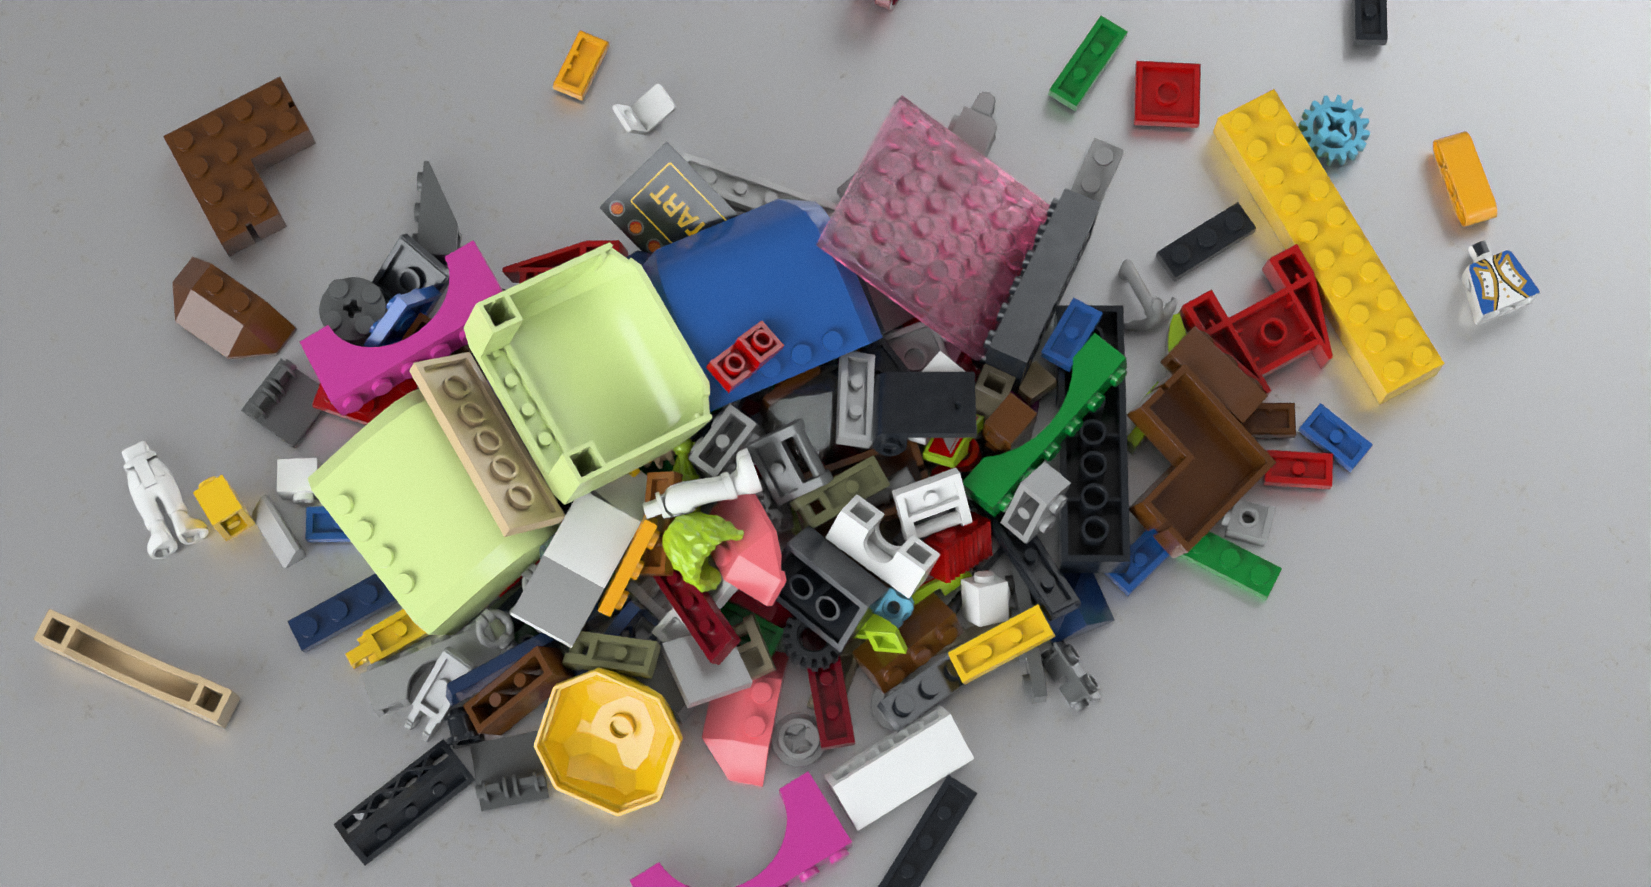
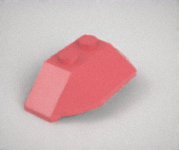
M756 494L738 495V499L718 501L709 515H717L724 518L725 521H730L736 529L744 531V536L741 540L735 541L730 539L716 546L715 550L710 553L726 582L764 605L772 606L787 581L785 571H781L782 555L775 527Z
M775 651L772 660L776 670L753 680L750 688L709 701L702 740L729 781L763 787L773 730L776 724L789 656L784 652Z

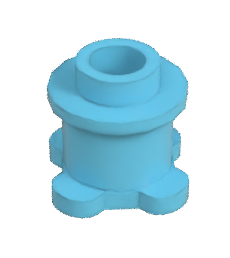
M888 588V592L874 614L883 617L899 628L902 626L903 621L912 614L914 601L912 596L907 598L894 588ZM892 601L899 603L900 611L892 607Z

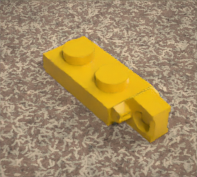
M402 609L363 631L364 635L357 639L360 645L345 653L353 669H356L369 661L373 664L378 661L388 660L429 635L414 623L406 611Z

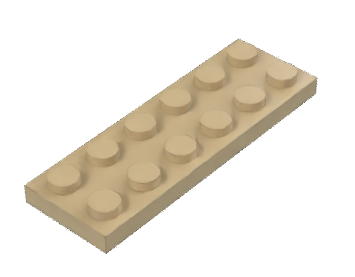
M466 352L415 362L409 372L504 537L559 524L565 517L563 510L471 353Z

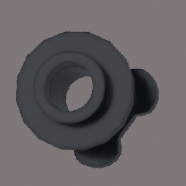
M464 706L451 709L449 716L444 718V723L449 726L451 735L450 738L446 739L448 746L452 745L453 749L463 748L472 743L485 740L484 734H478Z

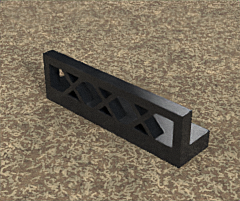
M443 739L333 825L349 848L366 866L476 779L451 747L447 745L445 739ZM446 753L448 755L440 763L433 765L434 761ZM417 777L416 781L413 784H411L409 787H405L407 782H409L412 778ZM385 799H389L386 805H384L382 808H378L380 803H382ZM362 820L359 826H357L354 830L348 833L347 829L349 827H351L357 821Z

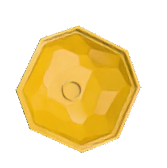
M596 668L557 683L553 687L534 748L556 790L615 816H621L659 802L662 799L683 737L669 704L660 693L633 677Z

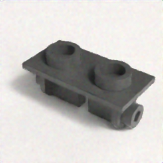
M1055 642L1053 645L1057 651H1054L1051 647L1041 654L1044 659L1042 664L1054 682H1057L1064 676L1068 679V682L1060 686L1059 690L1071 708L1075 707L1077 712L1089 706L1086 699H1089V701L1101 699L1097 692L1100 689L1097 681L1089 672L1085 674L1078 663L1081 661V658L1071 644L1066 645L1065 642Z

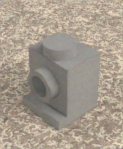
M1239 500L1222 517L1221 525L1226 526L1224 537L1263 547L1269 537L1276 507H1266ZM1242 515L1253 517L1254 522L1250 524L1245 523Z

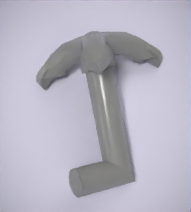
M1129 259L1124 260L1118 275L1121 279L1128 280L1147 317L1143 320H1133L1129 323L1124 322V328L1136 332L1146 331L1170 319L1176 310L1178 300L1172 297L1171 301L1166 303L1163 309L1162 299L1157 296H1151L1132 261Z

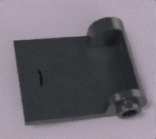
M884 372L874 378L873 448L875 451L884 456H896L907 448V438H977L975 372Z

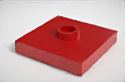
M1136 61L1134 125L1199 128L1201 64Z

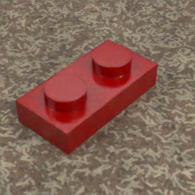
M1266 450L1276 463L1263 475L1264 486L1331 489L1333 454Z

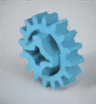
M1326 95L1323 97L1321 105L1314 100L1310 105V110H1304L1301 117L1303 121H1300L1298 125L1309 146L1316 153L1317 159L1320 160L1321 157L1326 158L1327 166L1331 165L1333 159H1337L1340 165H1344L1346 156L1354 161L1358 151L1363 152L1367 144L1364 140H1368L1370 131L1365 129L1369 124V119L1360 118L1364 109L1361 107L1354 110L1352 108L1354 100L1352 99L1346 104L1342 103L1341 95H1337L1334 102H1331ZM1314 121L1317 122L1315 126L1319 129L1317 134H1314L1313 131ZM1352 126L1355 132L1354 140L1351 139L1352 134L1349 132Z

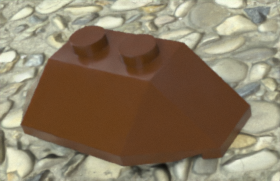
M192 257L172 282L175 322L227 359L278 355L297 331V328L268 302L212 263Z

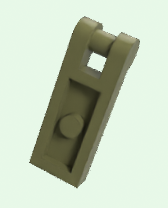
M873 455L837 475L828 484L790 502V505L794 512L798 511L804 521L802 523L804 529L808 525L816 529L838 516L840 511L856 494L866 500L888 488L890 483ZM819 500L824 511L816 515L810 504Z
M581 631L572 648L569 649V653L564 654L562 665L571 670L579 671L581 669L593 670L602 668L623 675L652 679L661 646L657 641ZM589 647L587 655H583L584 648Z

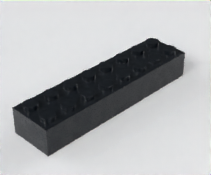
M1057 305L1054 329L1069 305ZM1089 305L1103 313L1091 337L1096 333L1125 356L1123 305ZM1055 365V379L1057 381L1055 388L1056 414L1061 409L1069 391L1073 367L1068 372ZM1125 378L1117 387L1111 386L1105 392V400L1095 412L1089 411L1082 418L1083 425L1079 431L1072 437L1067 435L1059 444L1061 449L1057 454V471L1071 482L1064 495L1068 500L1058 512L1059 570L1061 573H1127L1130 565Z

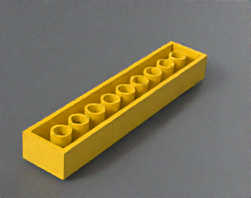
M1275 89L1218 117L1213 130L1214 135L1284 249L1286 250L1298 244L1314 271L1323 313L1378 403L1381 405L1436 376L1445 363Z

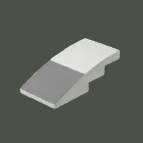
M590 493L574 500L510 615L572 648L641 521Z

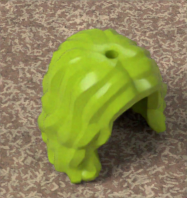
M700 511L691 512L675 517L674 521L664 532L662 539L663 548L672 563L673 569L680 571L685 582L694 585L700 592H708L710 589L716 590L721 582V574L717 569L708 564V556L723 541L743 539L744 531L736 529L730 521H725L720 516L707 515Z

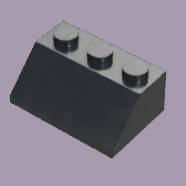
M808 525L787 542L781 553V571H785L787 581L776 601L841 653L874 614L889 589Z

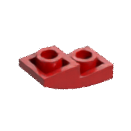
M760 321L738 337L732 346L711 360L706 368L729 393L782 350L784 344L763 321Z

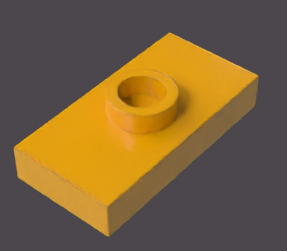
M579 30L553 83V89L583 101L610 47L609 42Z

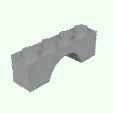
M476 622L464 627V633L454 637L443 635L431 641V646L419 650L415 647L405 650L399 654V659L389 663L386 660L375 662L367 667L368 671L360 675L374 712L378 717H382L411 705L412 692L417 680L423 673L435 666L445 648L450 646L476 664L477 667L502 654L501 650L490 649L481 645L476 635ZM489 625L484 629V633L490 640L497 641Z

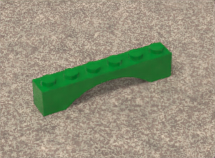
M1094 333L1073 357V372L1069 391L1061 409L1051 423L1035 438L1022 446L1000 455L984 457L962 482L965 494L993 517H996L1000 511L1006 512L1020 483L1045 460L1047 462L1052 461L1061 449L1059 444L1066 436L1072 437L1079 431L1083 425L1082 418L1089 411L1095 412L1105 400V392L1111 386L1117 387L1127 375L1126 357Z

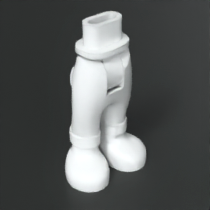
M139 442L122 451L126 461L123 468L127 472L131 496L137 510L144 519L147 530L151 531V537L147 545V551L151 559L159 560L172 555L178 548L173 534L166 526L164 515L159 509L158 499H161L169 519L172 520L175 532L181 543L190 545L203 540L209 533L206 523L200 519L191 518L188 515V509L182 501L180 490L171 472L158 459L156 452L150 451L147 442Z
M746 448L737 453L736 469L731 474L727 471L720 474V476L671 485L665 490L664 494L660 495L659 492H656V499L642 505L647 519L660 514L663 515V518H670L689 514L695 511V508L704 504L728 499L734 500L738 499V495L755 494L763 490L751 456Z

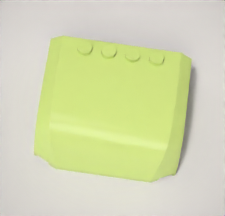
M610 242L476 303L464 326L469 348L553 495L564 505L669 452L697 433L712 419L709 409V380L642 265L634 259H627L612 248L613 244Z
M420 389L408 393L391 404L307 478L315 496L412 621L428 635L457 634L514 583L532 563L535 564L543 557L560 526L559 523L504 537Z

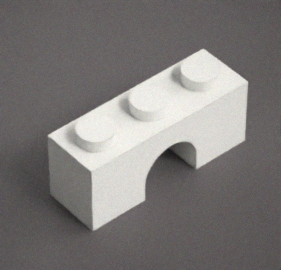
M856 494L840 511L826 539L890 584L895 590L910 598L924 583L941 554L914 535L902 546H894L888 543L882 537L879 529V524L885 514Z

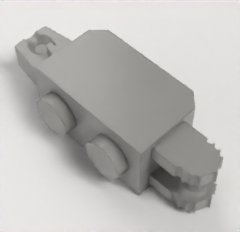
M982 91L977 96V99H975L971 109L964 106L960 116L956 114L953 116L947 129L950 136L946 143L940 142L933 160L937 161V175L932 188V193L950 200L961 184L966 186L975 182L996 139L997 125L992 118L996 100L995 96L990 92Z

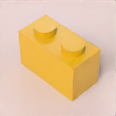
M223 475L205 479L199 484V489L193 492L212 526L226 542L255 525L238 494Z

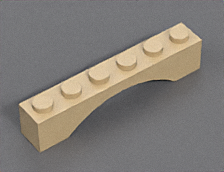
M51 609L48 610L33 640L48 650L224 729L241 699L228 688L148 656Z

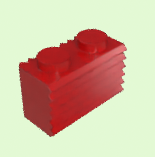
M970 511L972 523L965 526L958 524L936 532L924 539L923 542L941 554L929 575L944 583H951V580H956L955 577H960V574L970 571L969 568H974V565H979V562H983V559H988V556H992L990 519Z

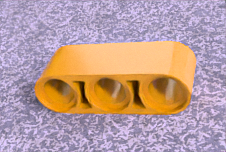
M1464 131L1434 140V156L1461 225L1466 227L1496 218V201L1469 133Z

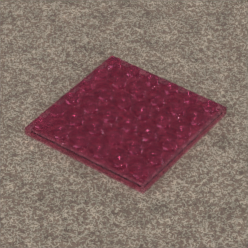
M901 95L892 106L816 245L977 362L984 357L987 351L983 346L991 329L997 331L1000 325L996 318L1004 302L1010 304L1008 300L1010 288L1015 277L1021 274L1023 269L1021 267L1029 249H1033L1035 236L1041 223L1045 224L1048 217L1046 214L1050 205Z

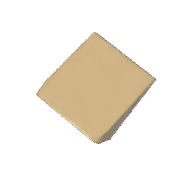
M1034 361L1018 393L1030 407L1056 388L1057 381L1037 361Z

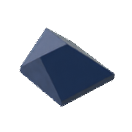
M1062 573L1081 601L1080 608L1051 622L1044 613L1055 634V637L1050 639L1052 647L1055 642L1068 641L1115 621L1094 573ZM1030 591V597L1035 606L1038 602Z

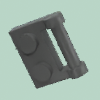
M802 418L796 419L784 427L755 439L746 446L778 506L822 487L834 479L830 470L824 468L805 432L807 427ZM793 437L813 475L812 477L805 479L785 439Z

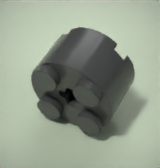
M348 277L336 279L330 283L321 298L319 315L323 326L329 325L339 338L347 343L365 347L364 344L371 335L369 333L371 326L377 320L383 318L388 309L386 308L387 302L378 286L364 278Z

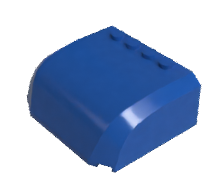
M774 200L655 250L642 266L709 380L710 411L883 338L841 238L828 214L815 201ZM760 321H763L784 344V347L753 375L728 393L706 367L711 360L732 346L738 337Z

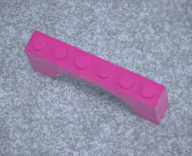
M474 240L445 256L449 268V287L445 300L436 315L412 336L387 346L361 347L342 340L327 325L299 341L330 402L342 416L358 411L363 404L377 396L387 394L394 386L404 380L413 378L409 370L415 362L450 356L452 352L468 344L464 326L476 303L503 291Z
M809 771L779 789V794L786 808L787 827L778 853L761 873L736 887H788L798 879L804 883L820 873L819 866L827 861H830L832 865L836 864L850 854L847 849L852 847V841ZM660 862L629 880L633 887H690L673 878Z

